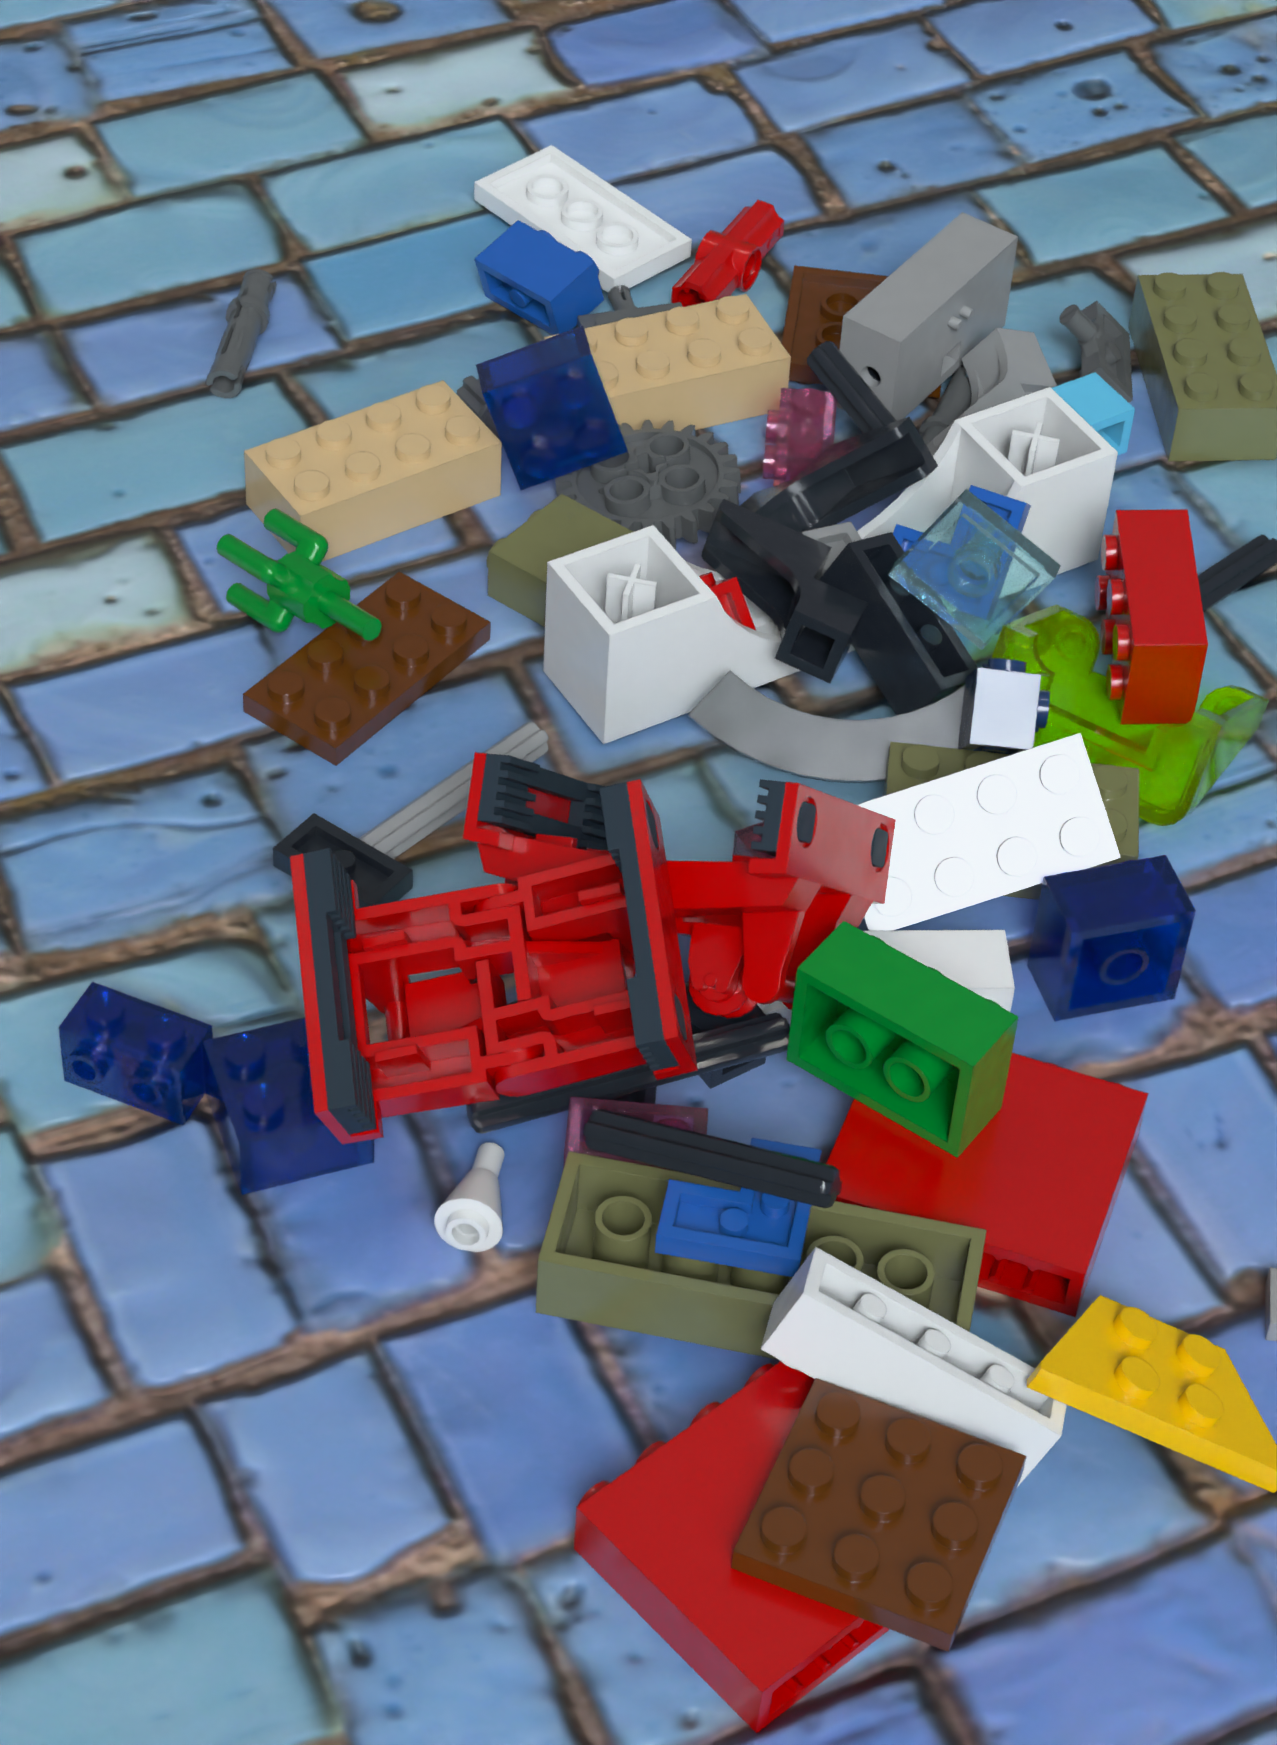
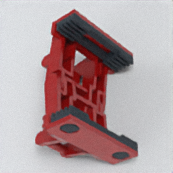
M475 752L463 839L477 843L484 873L505 878V883L517 886V877L610 854L607 846L599 789L605 786L586 783L510 755ZM760 779L759 787L768 790V796L758 795L757 803L765 805L766 811L756 810L755 818L764 821L763 827H753V834L762 836L761 842L751 841V849L775 856L776 858L733 855L732 862L667 861L677 934L691 938L688 955L690 970L689 992L694 1003L706 1013L726 1018L741 1017L751 1012L758 1003L771 1004L775 1001H782L788 1009L792 1010L797 968L843 921L857 928L871 904H885L896 819L800 783ZM607 932L578 941L603 942L615 938ZM622 945L626 979L634 978L636 974L635 960Z
M641 779L599 788L610 854L517 877L518 886L509 883L490 884L359 908L357 885L353 880H350V875L346 873L344 867H341L340 861H337V857L335 854H332L330 848L290 856L314 1113L341 1144L383 1138L382 1118L500 1100L499 1094L514 1097L531 1095L643 1064L650 1066L657 1080L698 1070L661 821ZM607 932L615 938L603 942L578 941ZM622 945L635 960L637 977L626 979ZM458 967L462 971L412 983L410 975ZM514 973L518 1002L507 1005L505 984L500 975ZM366 1000L375 1005L378 1011L385 1014L388 1041L370 1044Z

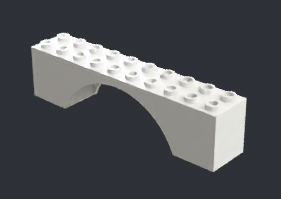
M1051 387L954 420L944 441L933 456L938 467L922 480L908 486L895 501L857 532L861 539H866L890 532L893 533L896 524L951 542L971 485L1028 503L1031 507L1000 594L1002 596L1098 560L1118 452ZM654 525L547 562L543 671L603 744L691 712L730 670L752 688L801 671L775 659L781 644V636L774 621L743 594L756 630L748 628L730 617L724 611L717 596L699 576L712 572L715 581L724 580L725 578L717 571L704 569L685 561ZM935 600L945 616L964 610ZM852 644L847 653L855 651Z

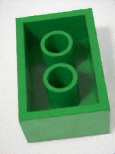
M843 921L797 968L786 1060L958 1158L1002 1108L1019 1017L1002 1008L998 1003L986 999L947 978L938 970L927 967L887 945L880 938L869 935Z

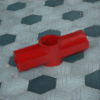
M757 200L752 206H745L722 233L714 230L707 232L698 247L694 264L672 287L671 303L681 302L683 307L730 296L735 289L747 292L755 283L761 268L762 259L784 233L785 220L777 214L774 205Z

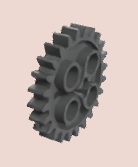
M645 420L640 430H633L629 424L622 423L621 433L616 435L606 429L600 430V442L584 438L582 440L583 451L569 450L567 452L568 463L559 464V477L555 478L557 497L562 493L633 532L654 525L674 549H676L677 545L676 539L683 537L695 544L698 542V530L709 533L722 500L726 499L739 505L738 494L741 493L740 468L737 467L736 454H728V444L726 442L714 444V433L712 432L696 437L695 425L692 424L681 431H675L674 423L670 420L661 429H654L650 420Z

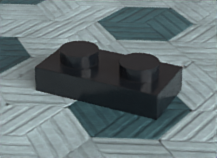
M315 813L273 847V866L291 877L290 856L330 848L332 854H335L337 857V861H340L341 867H344L346 873L350 875V880H353L357 885L359 908L399 901L413 888L412 869Z

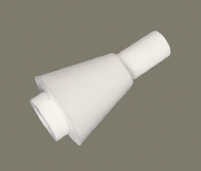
M484 1143L478 1148L472 1170L466 1174L435 1214L434 1224L436 1231L446 1243L454 1248L471 1252H482L494 1247L502 1237L503 1223L498 1176L505 1153L495 1143Z

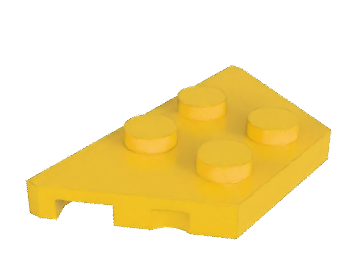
M1099 1295L1027 1379V1388L1269 1492L1275 1493L1277 1491V1444L1226 1350L1214 1345L1200 1335L1189 1334L1150 1317L1138 1308L1127 1307Z

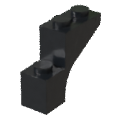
M910 417L830 445L792 480L758 491L740 506L802 534L804 531L835 525L922 480L938 467V464Z
M723 499L701 553L703 560L725 579L737 577L742 593L774 621L781 636V644L775 659L827 683H831L849 651L868 602L819 581L832 547Z

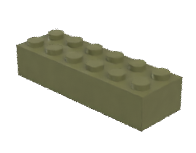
M571 1151L568 1152L538 1258L536 1313L779 1360L761 1350L773 1303L793 1277L655 1253L656 1233L669 1179L740 1191L741 1187L677 1171ZM835 1201L833 1206L825 1209L812 1206L800 1267L814 1248L817 1247L970 1332L987 1230Z

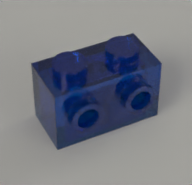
M95 982L89 985L58 1027L64 1081L181 1125L186 1123L216 1079L212 1025Z

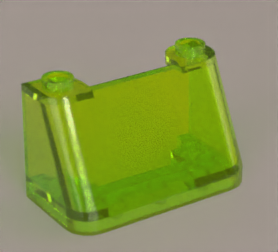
M1056 604L1003 625L991 658L1026 662L1025 673L1041 674L1040 690L1050 692L1047 724L1045 729L1039 728L1038 732H1035L1034 747L1081 733L1090 763L1139 768V818L1160 826L1173 825L1195 810L1254 735L1269 702V699L1247 689L1227 685L1219 687L1206 695L1199 710L1194 712L1191 721L1187 724L1120 725L1117 700H1108L1106 676L1093 671L1101 643L1099 633L1091 621L1078 613Z

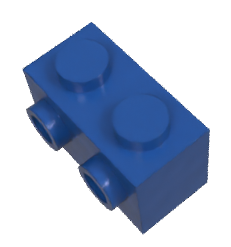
M517 220L474 258L485 297L552 335L572 330L577 325V317L579 315L591 313L604 301L598 278V266L588 254L583 251L576 252L556 241L547 231H538L520 220Z

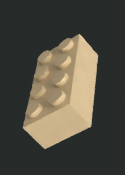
M747 294L726 296L715 301L687 307H675L668 311L635 318H624L617 322L584 329H573L566 333L544 337L542 390L579 450L583 451L582 440L584 438L600 442V430L606 429L615 435L620 434L622 423L629 424L633 430H640L644 421L650 420L654 429H661L670 420L674 423L675 431H681L690 424L695 425V430L786 410L791 356Z
M442 380L245 450L246 505L263 524L265 515L270 510L279 509L324 536L328 541V551L322 561L324 562L500 496L502 442ZM270 532L288 553L295 552V546Z

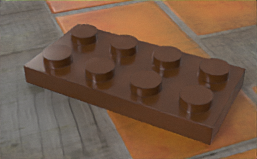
M399 571L356 605L381 621V631L374 640L367 641L338 622L334 623L243 693L244 712L337 766L490 640L491 622Z

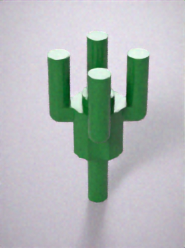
M270 510L265 515L264 527L295 546V552L288 553L282 558L274 560L231 534L222 536L218 541L217 553L266 583L267 594L270 598V601H268L245 585L235 583L227 591V602L276 633L286 631L294 616L302 621L313 623L321 629L330 627L338 622L367 641L374 640L379 635L382 628L381 621L348 601L350 599L348 581L321 565L328 551L327 539L281 510Z

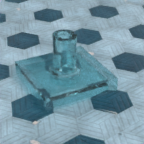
M966 489L894 563L889 576L982 650L1055 579L1061 565Z

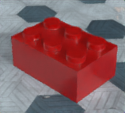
M1188 509L1116 510L1112 534L1103 535L1101 543V563L1103 571L1106 570V575H1097L1095 580L1096 610H1106L1107 619H1102L1101 652L1102 655L1112 656V664H1108L1106 672L1108 700H1117L1120 725L1192 724L1208 640Z

